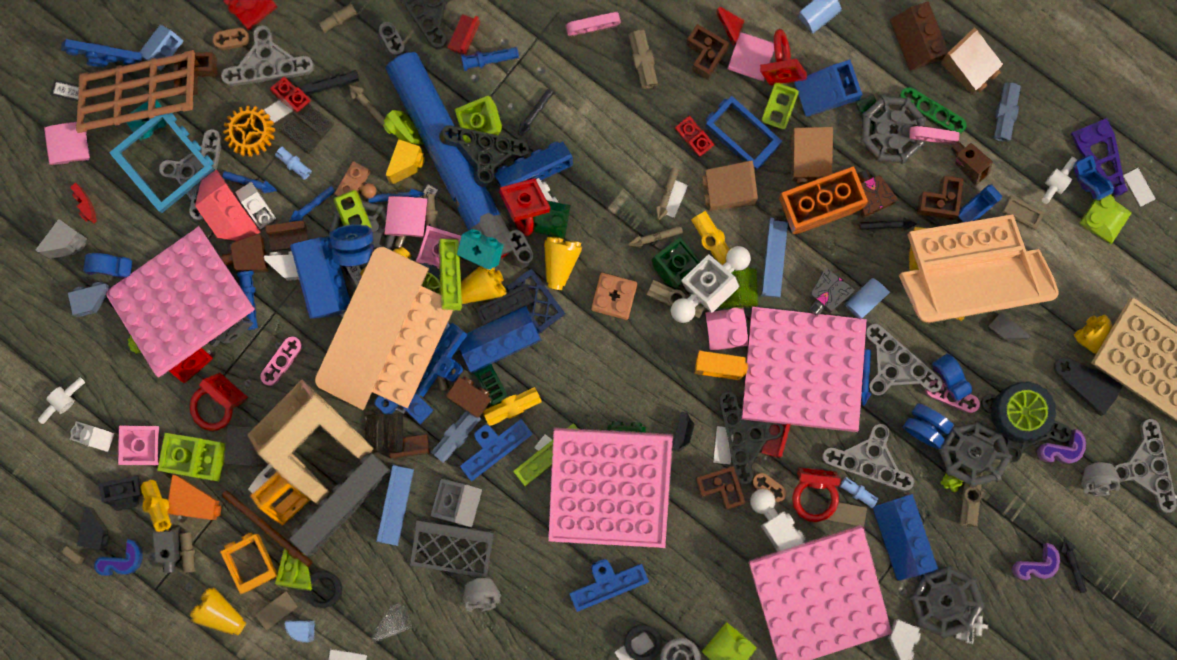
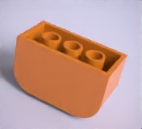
M854 166L782 192L779 197L792 234L802 233L851 215L864 208L868 203Z

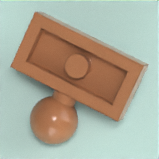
M353 161L335 195L339 196L349 191L357 190L358 193L361 191L365 198L374 197L376 195V187L370 183L364 184L371 171ZM352 197L343 199L349 203L354 202Z

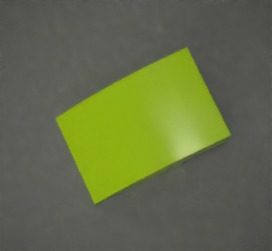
M165 433L157 471L220 482L227 444Z

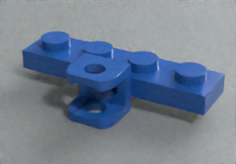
M68 39L61 43V51H66V54L73 56L78 54L86 55L85 57L88 58L86 64L94 67L103 68L108 65V62L121 61L124 65L139 63L142 58V53Z
M451 323L439 340L416 390L418 395L424 397L438 376L455 382L462 373V366L451 357L468 334L456 324ZM453 369L456 370L454 375L451 374Z
M416 393L408 408L402 406L420 425L434 412ZM380 395L375 401V405L386 415L392 414L400 406ZM388 401L389 405L384 407V402Z
M522 419L499 436L489 425L485 424L474 433L482 449L461 464L460 467L472 482L533 434ZM483 431L488 432L487 438L481 437Z
M602 559L593 563L591 567L596 582L572 591L569 594L578 612L646 584L649 580L642 563L614 574L608 560ZM600 567H605V571L599 572L598 570Z

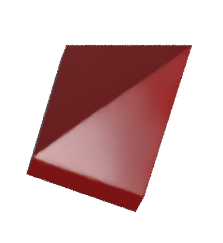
M719 7L717 8L716 15L732 46H735L744 20Z

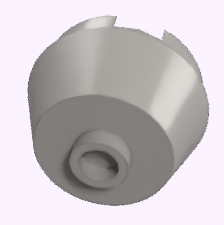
M1097 462L1085 468L1081 486L1084 488L1085 494L1093 492V496L1110 495L1109 491L1120 490L1121 479L1112 464Z
M477 578L465 585L462 602L469 612H472L473 608L481 609V612L496 608L495 603H500L501 594L492 579Z
M677 638L669 641L664 646L661 660H700V653L696 645L690 640Z

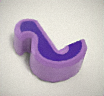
M1073 429L1071 431L1069 447L1045 443L1038 447L1037 456L1041 461L1047 463L1053 462L1055 459L1063 464L1077 462L1083 457L1086 449L1085 437L1081 431Z
M1043 543V563L1017 561L1012 566L1013 575L1020 580H1029L1031 578L1030 574L1041 579L1053 577L1058 571L1060 563L1058 550L1051 544Z

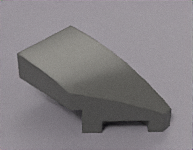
M1002 313L988 326L992 332L1007 340V342L1020 339L1029 340L1030 338L1029 334Z

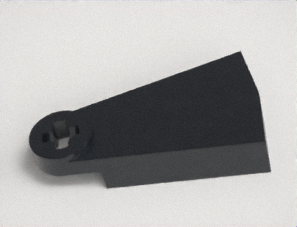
M1067 357L1058 359L1054 364V371L1065 381L1064 384L1100 416L1104 415L1115 402L1123 386L1112 377ZM1067 363V368L1069 370H1065L1062 372V367L1060 366V364Z

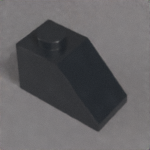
M84 507L77 546L105 550V546L107 547L110 541L108 529L94 508Z

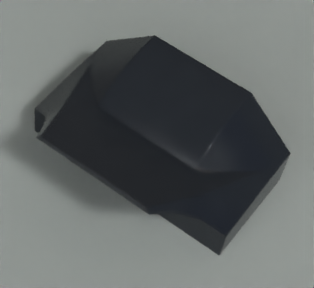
M681 411L672 447L673 451L680 452L691 442L695 423L686 412Z
M139 476L99 483L102 503L109 504L116 511L137 507L138 498L141 496Z

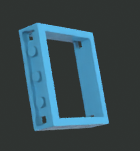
M172 113L151 118L109 152L161 213L215 170L212 167L214 162L208 155L204 157L201 154L200 150L202 148L195 140L190 141L187 137L189 132L183 126L179 127L175 123L177 118ZM164 118L203 164L204 168L165 200L161 201L121 153Z

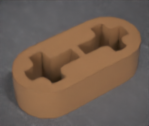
M243 28L220 31L213 37V43L219 50L243 47L250 40L249 34ZM240 33H242V35L245 36L242 38V41H239L238 39H233L238 38ZM220 37L226 40L223 45L217 42L220 41Z
M759 473L753 478L752 484L756 490L780 489L782 497H777L775 502L785 499V488L768 475ZM762 477H764V482L767 485H769V487L766 488L763 485L758 487L757 478L761 479Z

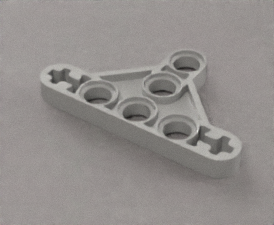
M259 26L254 31L255 45L238 66L224 69L221 78L228 86L282 79L283 77L290 78L308 75L313 72L314 64L307 56L292 57L273 43L271 31L266 26ZM260 31H267L268 36L266 39L261 40L258 38V33ZM263 49L270 50V55L266 58L260 56V52ZM305 61L307 64H310L306 70L303 67H297L298 71L295 72L296 68L293 63L296 62L297 66H302ZM290 64L292 67L291 71L283 73L281 70L282 66ZM265 67H272L273 72L271 75L265 76L263 69ZM246 70H253L254 76L247 79L244 77ZM238 71H240V76L242 80H240V78L237 76L239 75ZM229 73H232L233 76H236L232 78V81H229V79L226 78L229 76Z
M211 129L204 134L200 152L204 157L208 152L214 153V159L212 160L214 164L212 167L217 170L222 136L218 131ZM213 134H215V137L218 138L217 140L213 141L212 145L214 148H216V150L212 148H206L207 146L211 147V141L208 138L212 137ZM190 153L179 162L163 161L160 164L159 171L165 178L177 180L182 186L204 166L193 153ZM166 165H173L174 170L171 174L164 173ZM185 168L192 169L190 177L183 176L182 172ZM199 182L186 194L191 199V217L196 221H203L204 218L201 214L197 217V214L194 213L195 210L197 211L195 205L200 186Z
M872 324L867 328V338L877 346L878 374L870 383L872 394L881 396L891 386L920 384L931 393H936L942 388L941 378L878 324ZM878 328V333L881 337H883L884 334L887 335V337L882 340L881 344L877 343L880 341V339L877 336H874L873 338L871 337V329L876 330ZM888 340L895 343V348L892 351H887L884 348V344ZM902 353H907L910 356V360L906 364H902L898 359ZM922 366L925 371L922 376L914 375V367ZM890 367L897 370V375L894 378L886 376V370ZM928 372L931 374L928 377L932 381L938 380V388L933 387L931 389L929 388L930 383L927 380L924 383L921 381ZM875 382H882L884 385L883 391L875 392L873 384Z
M1147 419L1140 425L1142 440L1128 462L1115 465L1114 468L1116 470L1121 467L1125 470V476L1121 479V482L1133 481L1155 496L1157 507L1161 512L1169 513L1176 509L1177 501L1161 430L1156 420ZM1148 423L1150 426H1154L1151 434L1152 436L1156 435L1157 438L1147 439V437L1151 436L1150 431L1145 429ZM1152 441L1159 445L1157 452H1152L1149 449V444ZM1156 460L1161 461L1163 464L1161 471H1156L1153 467ZM1137 464H1141L1144 467L1142 475L1135 473L1134 468ZM1161 479L1167 482L1165 490L1158 488V481ZM1169 492V495H1166V500L1170 501L1171 505L1167 509L1162 504L1165 502V496L1160 497V494Z
M883 424L875 425L871 429L868 440L845 451L828 448L822 454V460L825 464L886 486L907 491L914 485V479L911 475L898 470L886 446L889 429ZM876 428L884 429L885 436L883 438L875 436ZM871 446H876L879 449V454L876 457L869 454ZM832 451L835 457L840 458V454L844 455L840 461V466L837 465L838 460L833 459L829 462L826 454H830ZM848 457L852 458L855 462L854 467L851 469L844 465V461ZM865 464H870L873 467L872 474H864L862 469ZM884 470H888L891 473L889 481H884L881 478V473ZM895 473L898 474L897 478L899 479L907 477L909 485L902 487V483L895 481V485L892 484L895 480Z

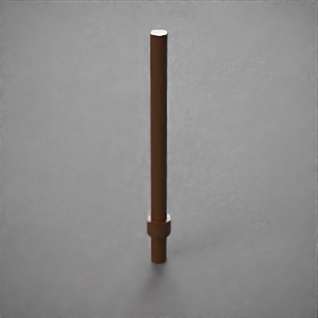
M229 491L223 492L222 497L284 547L292 558L298 559L306 567L312 564V560L304 555L296 545H292Z

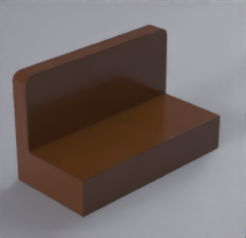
M303 220L265 226L272 251L291 249V244L308 240L307 226Z
M427 434L389 440L390 459L430 454Z

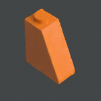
M172 475L168 499V514L216 520L220 516L221 505H219L217 499L181 476Z

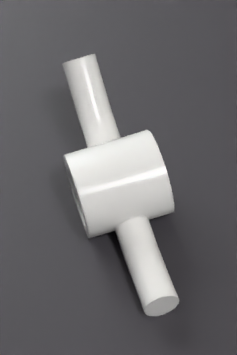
M1071 157L1062 171L1056 168L1049 176L1045 184L1050 188L1042 198L1043 203L1048 204L1055 192L1061 195L1068 187L1072 179L1067 175L1074 167L1077 159Z
M80 377L65 391L61 387L52 391L46 399L51 405L42 413L38 421L44 424L56 410L60 414L67 411L74 403L70 396L85 384L84 380Z

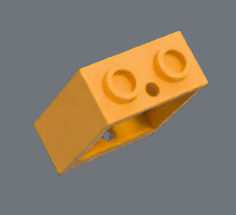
M699 351L694 374L740 381L747 374L748 363H745V357Z
M278 471L250 495L259 509L281 525H284L311 500ZM290 487L294 489V491L290 493L275 508L271 506V504L275 500H277Z
M252 532L241 537L242 541L238 543L233 541L225 545V549L220 551L240 594H244L276 578L278 574L260 535H253ZM255 542L269 571L244 583L231 553Z

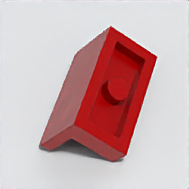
M462 14L447 47L449 50L466 56L479 27V17L475 16L472 18Z
M781 424L783 426L782 436L778 439L767 441L761 453L781 458L791 424ZM771 425L769 428L770 434L773 436L778 435L780 427L778 425Z

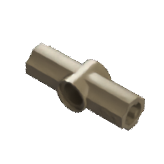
M645 30L634 31L629 34L634 66L638 70L642 89H650L658 85L654 70L653 54L651 49H649Z
M653 280L646 295L669 305V307L673 304L671 301L672 295H678L680 298L685 299L690 297L681 290H675ZM701 303L695 307L694 317L698 319L704 309Z
M965 469V474L971 476L972 472ZM976 473V477L983 476V473ZM964 482L961 494L960 525L977 527L979 505L982 498V484L970 487L969 484ZM968 492L974 493L975 501L968 499Z

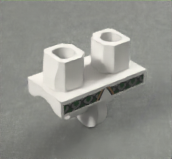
M967 607L966 612L962 616L965 621H967L974 607ZM983 616L977 617V621L973 624L970 632L966 631L956 634L955 638L965 640L966 643H973L974 627L976 628V635L982 636V628L988 629L987 624H982Z

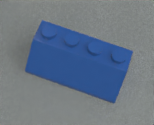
M556 141L548 145V148L543 151L541 149L531 153V157L517 159L514 161V165L500 167L494 175L500 187L534 178H539L541 181L573 166V157L563 141L560 143Z
M318 237L291 244V251L310 319L335 317L345 313L350 304V298L341 266L333 260L332 249L334 247L331 245L330 237Z
M524 306L467 333L468 335L459 347L469 371L474 373L542 341L527 307Z
M913 494L873 507L897 581L938 569Z

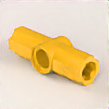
M705 210L691 219L702 237L703 247L710 250L715 260L723 266L726 263V255L730 249L724 241V233L716 228Z
M534 387L519 395L515 394L505 398L501 403L484 410L483 414L488 425L493 426L507 418L511 419L524 413V410L540 404L542 401Z
M149 480L143 482L140 486L144 497L143 511L150 514L156 531L162 532L169 529L172 525L167 513L169 501L162 498L156 481Z

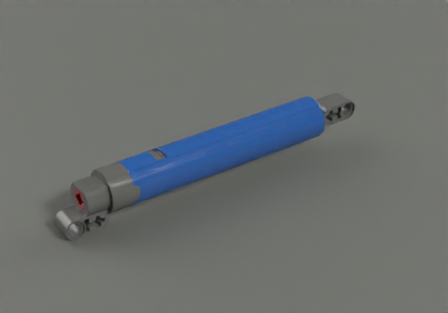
M390 22L382 23L379 27L378 40L386 56L392 60L385 69L452 200L455 202L468 231L475 229L487 237L496 238L498 242L504 244L500 260L510 255L516 266L519 268L527 267L533 258V252L524 234L519 230L509 232L486 187H481L474 181V168L456 147L443 144L440 141L439 133L447 125L454 126L418 54L416 52L403 54L404 43L396 27ZM389 31L391 35L385 36L382 32ZM519 254H525L528 260L522 261L519 258Z

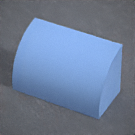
M814 0L800 11L798 18L813 34L841 11V6L838 0Z
M160 25L139 53H142V58L146 61L153 58L159 59L173 56L183 40L170 29ZM165 65L158 66L157 69L162 70Z
M871 278L844 305L856 318L861 320L890 292L880 282Z
M285 621L286 630L292 638L301 642L314 641L315 621Z

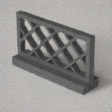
M424 518L416 520L410 565L487 578L495 530ZM419 533H428L432 540L423 545L419 540ZM441 535L447 536L451 542L443 549L436 540ZM459 539H466L470 546L461 552L455 542ZM434 541L440 551L431 556L425 547ZM479 542L488 543L487 551L480 555L475 545ZM453 544L459 554L450 560L444 550ZM472 548L478 557L469 563L463 553ZM423 549L429 559L424 562L415 561L416 553ZM442 552L448 562L444 565H437L433 558ZM459 556L467 564L462 569L456 568L452 562ZM480 559L485 565L484 572L475 571L472 564Z

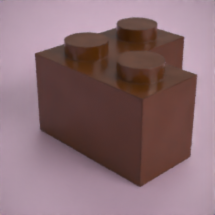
M696 24L686 43V46L700 54L693 65L692 71L709 80L729 47V42L699 24Z
M195 52L193 95H198V77H217V58L213 52ZM188 60L174 63V71L187 69ZM187 77L174 79V88L187 85Z
M944 176L940 180L939 194L923 191L919 196L917 214L955 220L959 216L964 178Z
M458 377L444 397L476 418H479L491 401V398L488 397L490 393L481 387L479 390L472 386L474 382L467 377Z
M734 466L695 479L701 497L720 492L725 510L746 504Z

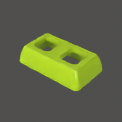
M775 83L762 122L782 130L785 129L799 91L780 83ZM779 93L789 97L786 106L776 103ZM772 111L783 114L780 123L770 120Z
M357 190L349 191L333 199L343 226L350 225L348 218L358 214L362 220L361 225L372 228ZM352 197L355 206L344 210L341 201Z

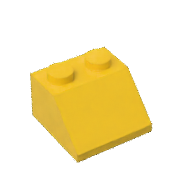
M398 139L386 172L389 183H397L417 173L418 169L423 167L425 157H423L420 146Z

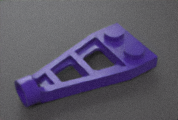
M1106 118L1072 132L1071 136L1080 154L1083 157L1092 155L1095 160L1096 171L1111 181L1114 188L1113 196L1117 197L1128 192L1129 190L1123 178L1115 134L1108 119ZM1105 142L1108 148V156L1098 159L1092 153L1091 146ZM1112 161L1115 174L1107 176L1101 164Z

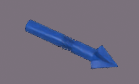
M227 171L223 173L224 179L244 185L252 182L257 189H261L264 193L277 191L267 181L263 183Z
M330 186L299 211L294 210L289 222L302 221L303 216L336 191Z
M411 188L408 192L378 194L368 199L369 203L388 201L389 197L418 198L425 193Z
M864 350L861 390L863 406L871 396V393L868 392L871 350Z

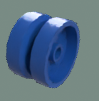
M361 224L346 225L336 228L330 233L331 245L334 247L332 249L333 260L336 264L355 266L369 262L375 250L373 243H371L373 241V234L369 226Z
M917 403L912 410L914 418H908L903 425V429L921 442L940 449L945 441L941 434H949L954 425L935 410Z

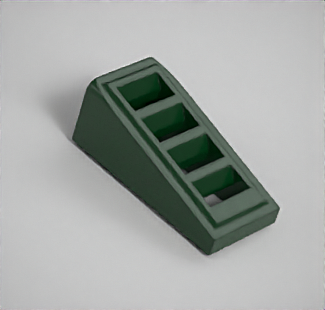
M492 364L475 372L480 385L487 392H489V388L497 384L499 386L489 392L488 397L491 398L490 403L492 407L509 397ZM489 371L492 372V374L487 376L486 378H481V375ZM495 378L496 381L485 386L484 383L486 381ZM502 391L503 394L492 399V395Z

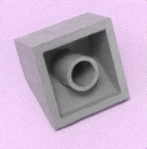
M58 219L36 248V251L49 259L74 255L85 247L87 238Z
M441 479L431 516L472 527L482 489Z

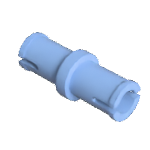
M281 147L275 156L284 162L289 170H293L301 176L303 180L308 178L310 175L308 173H311L312 170L301 163L300 158L294 157L284 147Z
M845 477L839 485L840 488L852 494L854 499L861 500L870 508H873L877 503L878 497H875L866 491L864 486L857 485L848 477Z

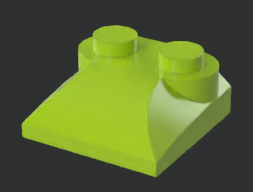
M485 96L455 109L460 128L494 135L500 134L502 130L497 107L490 96ZM463 135V140L471 143L470 138L467 135Z
M392 110L387 114L383 127L389 134L393 133L399 140L411 144H424L406 112Z
M1109 195L1099 201L1094 199L1079 224L1109 244H1112L1132 212L1116 202L1113 196Z
M726 622L702 650V653L710 660H748L757 647Z

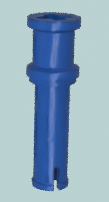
M516 46L486 53L477 51L476 54L466 56L462 54L461 58L464 71H467V69L474 67L483 68L484 65L519 59V53Z
M244 271L236 273L237 277H239L240 288L255 309L254 293L256 288L253 287L252 279L254 272ZM255 309L247 315L253 322L252 326L247 330L258 329Z

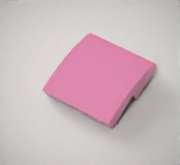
M740 32L728 70L764 81V76L760 72V65L770 63L774 52V43Z
M76 122L44 127L49 165L89 160L86 132L77 133Z
M389 197L384 235L400 237L406 235L423 238L427 199Z

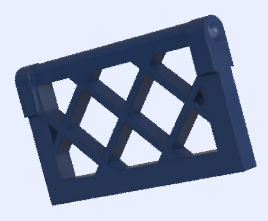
M531 268L507 285L505 289L507 292H510L517 286L525 285L529 277L534 280L537 286H529L531 289H536L533 313H530L540 334L566 315V313ZM538 290L544 293L548 302L536 300ZM536 303L547 304L546 315L534 313ZM549 305H553L558 312L554 316L548 315ZM534 316L545 317V322L539 326Z

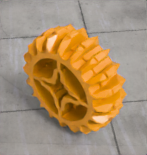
M246 106V111H244L242 107H239L240 112L238 114L236 111H233L234 117H227L230 123H224V126L228 128L223 131L225 135H228L225 137V141L230 142L228 146L234 148L235 153L240 152L242 156L248 153V156L252 157L253 151H255L256 155H260L259 150L262 149L265 152L266 148L264 146H271L268 140L275 138L270 134L275 132V128L271 127L274 125V122L269 120L270 115L265 114L263 109L258 111V108L254 106L251 111V107ZM248 118L246 123L239 124L242 120ZM256 119L262 121L264 126L263 132L256 128ZM246 130H253V132H249L248 134L245 132ZM235 131L243 134L242 144L237 142ZM260 138L256 143L251 144L253 139Z

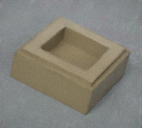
M66 546L62 551L64 555L76 564H81L86 559L85 556L72 546Z

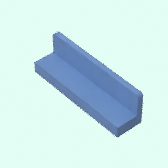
M771 217L768 221L761 296L780 298L788 222L774 221V218Z
M393 465L377 542L398 546L414 469Z

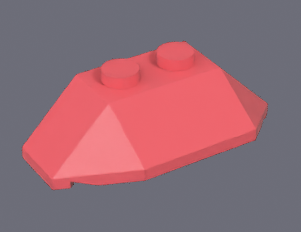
M217 170L201 180L195 207L217 238L240 241L261 233Z

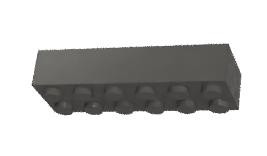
M365 455L359 462L361 465L356 470L353 468L346 475L347 480L334 487L332 490L334 493L331 497H325L319 503L320 508L316 512L312 511L305 518L306 523L301 527L297 526L291 532L292 537L289 540L306 556H313L391 474L392 470L376 455Z

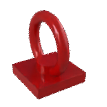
M224 0V3L228 6V11L231 14H235L248 31L277 8V5L272 0Z
M777 29L773 39L776 61L760 65L761 74L770 86L775 83L784 84L807 80L806 71L798 59L791 60L789 43L785 32L782 29Z
M536 179L500 187L499 193L517 229L524 236L531 235L534 227L533 217L550 212V206ZM523 219L526 220V227L522 222Z
M201 347L171 368L169 372L185 384L213 360V357Z
M217 373L203 379L199 384L201 388L192 395L190 400V414L194 422L202 429L217 431L224 428L230 422L233 408L243 404L248 399V396L224 375ZM204 394H210L215 402L225 408L224 417L217 423L204 421L198 413L197 404L200 397Z
M798 467L797 475L801 482L794 489L792 503L796 513L804 520L810 522L827 520L835 513L839 503V495L835 487L840 485L838 473L836 471ZM807 486L819 489L827 488L831 495L829 508L817 515L806 512L800 503V495L804 488Z

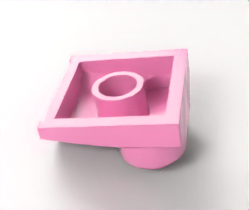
M427 226L416 262L420 264L428 263L440 270L439 239H457L460 244L461 236Z
M732 308L705 313L710 351L748 346L744 308Z
M119 426L118 465H158L159 426Z

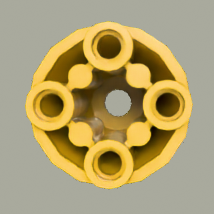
M547 237L544 243L547 287L562 290L582 251L581 242L573 240L563 242V238Z
M482 266L476 268L461 281L462 304L500 298L506 295L505 287L501 284V281H503L501 272L499 270L495 271V267L491 270Z
M1106 315L1099 317L1091 316L1086 321L1087 325L1074 334L1077 342L1095 355L1113 327L1109 317Z
M206 589L200 598L202 603L200 606H195L189 615L192 617L191 621L238 636L246 625L243 617L217 589Z

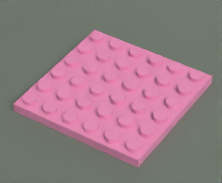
M199 226L135 270L130 276L115 284L106 293L112 306L158 378L255 310Z
M752 307L747 353L748 369L745 375L742 419L858 432L867 319L860 320L859 318L823 314L816 316L814 313Z
M554 428L549 541L665 548L672 434Z
M861 525L749 561L777 660H812L892 634L865 532Z

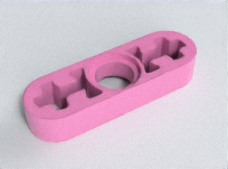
M613 12L566 24L568 35L573 36L619 25L621 21L619 13Z
M915 126L909 128V138L943 144H955L959 141V132Z
M288 337L261 373V381L264 384L274 386L278 383L302 349V343L299 339ZM296 341L295 345L297 346V349H291L289 354H291L292 356L290 358L287 354L283 353L282 351L285 350L287 352L290 349V346L288 344L290 342L294 343ZM280 356H284L287 360L283 367H279L276 364V360ZM272 365L276 369L281 370L280 373H278L277 371L274 372L273 381H266V374H271L274 371V369L271 368Z
M934 380L929 382V388L933 387L934 385H937L938 381ZM942 383L940 391H943L944 388L947 389L945 383ZM925 389L928 397L963 412L973 413L979 409V399L971 394L962 399L964 401L973 400L972 404L975 407L968 409V405L963 402L961 406L958 405L961 400L950 402L947 399L948 389L944 392L943 398H940L941 393L936 392L932 394Z

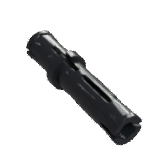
M357 70L343 74L337 73L336 76L302 84V90L308 96L332 88H343L344 85L359 82Z

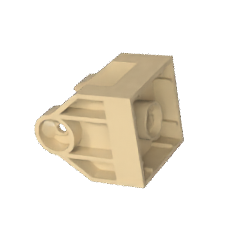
M301 379L248 434V437L260 456L292 485L319 505L330 492L292 453L299 444L320 424L360 460L374 448Z

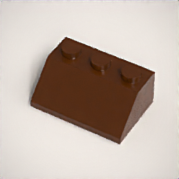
M929 1L910 7L890 19L909 71L943 60L948 53Z

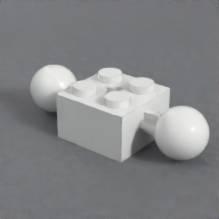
M742 246L731 248L727 252L726 263L723 266L708 254L681 280L686 291L691 296L688 299H678L672 304L671 315L674 320L680 323L691 321L695 315V307L699 303L713 313L739 288L735 276L731 273L734 270L740 271L748 267L751 260L749 251Z
M767 489L756 490L750 498L751 507L757 513L764 514L768 519L761 527L777 552L804 544L805 537L800 530L797 531L793 527L794 521L792 517L784 512L778 514L774 509L775 497L772 492Z

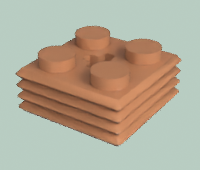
M601 273L591 310L628 320L637 282ZM617 292V295L620 296V298H616L615 301H612V297L609 296V294Z

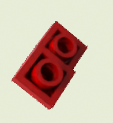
M285 77L270 88V91L281 102L296 113L311 102L299 87L295 88Z
M691 116L686 117L674 127L699 157L714 146L713 142L698 127Z
M75 182L70 188L74 191L72 196L80 203L77 205L80 210L78 214L86 222L89 220L95 223L97 219L92 202L83 188Z

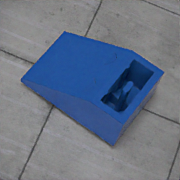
M851 60L831 65L807 76V80L794 82L796 89L799 91L798 96L806 117L859 101L863 95Z

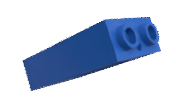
M733 96L728 100L725 98L718 106L720 109L716 113L712 112L706 118L705 128L743 162L753 161L754 172H756L780 147L782 140ZM731 105L772 141L755 160L714 124Z

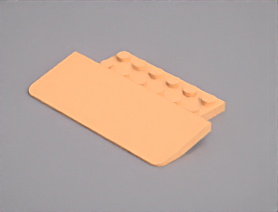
M1014 215L910 231L907 234L919 270L902 272L899 277L918 318L923 322L930 323L1052 301L1058 296V288L1054 277L1040 250L1026 251Z
M379 247L374 250L316 375L315 382L320 389L362 410L365 409L372 392L401 406L409 407L453 310L441 309L440 294L421 286L429 268L385 247Z

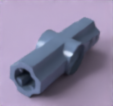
M1004 83L1001 100L995 115L997 121L993 139L997 141L1009 142L1011 140L1013 124L1017 119L1019 110L1017 103L1021 88L1016 83Z
M465 411L460 419L448 428L443 435V439L431 453L443 463L447 461L456 448H459L469 437L468 434L479 423L481 418H476Z

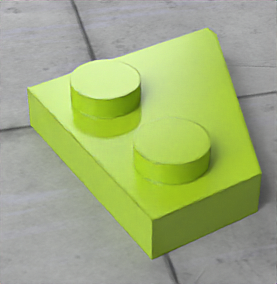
M284 548L275 584L311 591L312 586L308 567L298 559L292 558Z

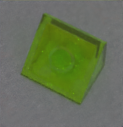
M748 267L740 271L734 270L731 274L735 276L739 288L720 305V308L758 307L757 270Z

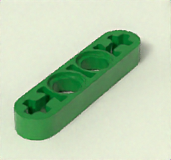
M909 87L903 89L900 93L899 98H906L905 95L908 93L912 94L911 98L915 101L917 97L920 98L915 107L927 120L944 130L959 132L960 135L966 129V121L962 117L917 90ZM921 102H927L930 109L922 111L919 105ZM937 112L945 113L946 119L939 121L936 118ZM952 117V120L950 121L952 123L946 125L949 118ZM957 122H959V123H960V128H958L957 130H955V129H954V127H955L954 124H956Z

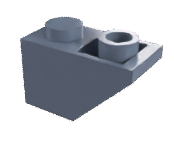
M97 282L89 288H74L73 292L68 293L72 314L76 317H82L97 313L107 297L106 293L110 286L103 282Z

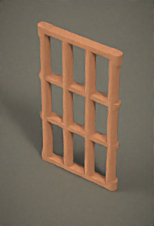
M194 50L159 59L153 58L149 61L131 65H120L116 68L80 74L76 122L77 133L110 125L117 126L120 123L144 118L151 119L155 116L178 111L193 110ZM188 60L187 69L157 75L158 66ZM150 68V77L123 82V74ZM116 75L115 84L86 90L87 81ZM187 77L186 86L156 92V83ZM149 85L148 94L122 99V90ZM115 92L114 101L85 106V98ZM186 93V102L155 108L156 99ZM148 101V110L121 115L122 106ZM114 108V117L84 123V114Z

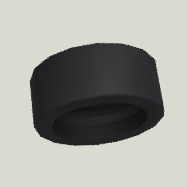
M315 572L310 576L311 586L316 580L327 578L334 585V594L327 601H319L312 595L311 589V591L304 590L305 598L309 604L316 608L331 607L341 597V581L331 572Z
M642 624L631 628L626 634L624 641L627 654L634 660H653L658 656L662 645L660 635L656 629ZM638 632H647L653 637L654 648L649 654L639 655L632 649V638Z

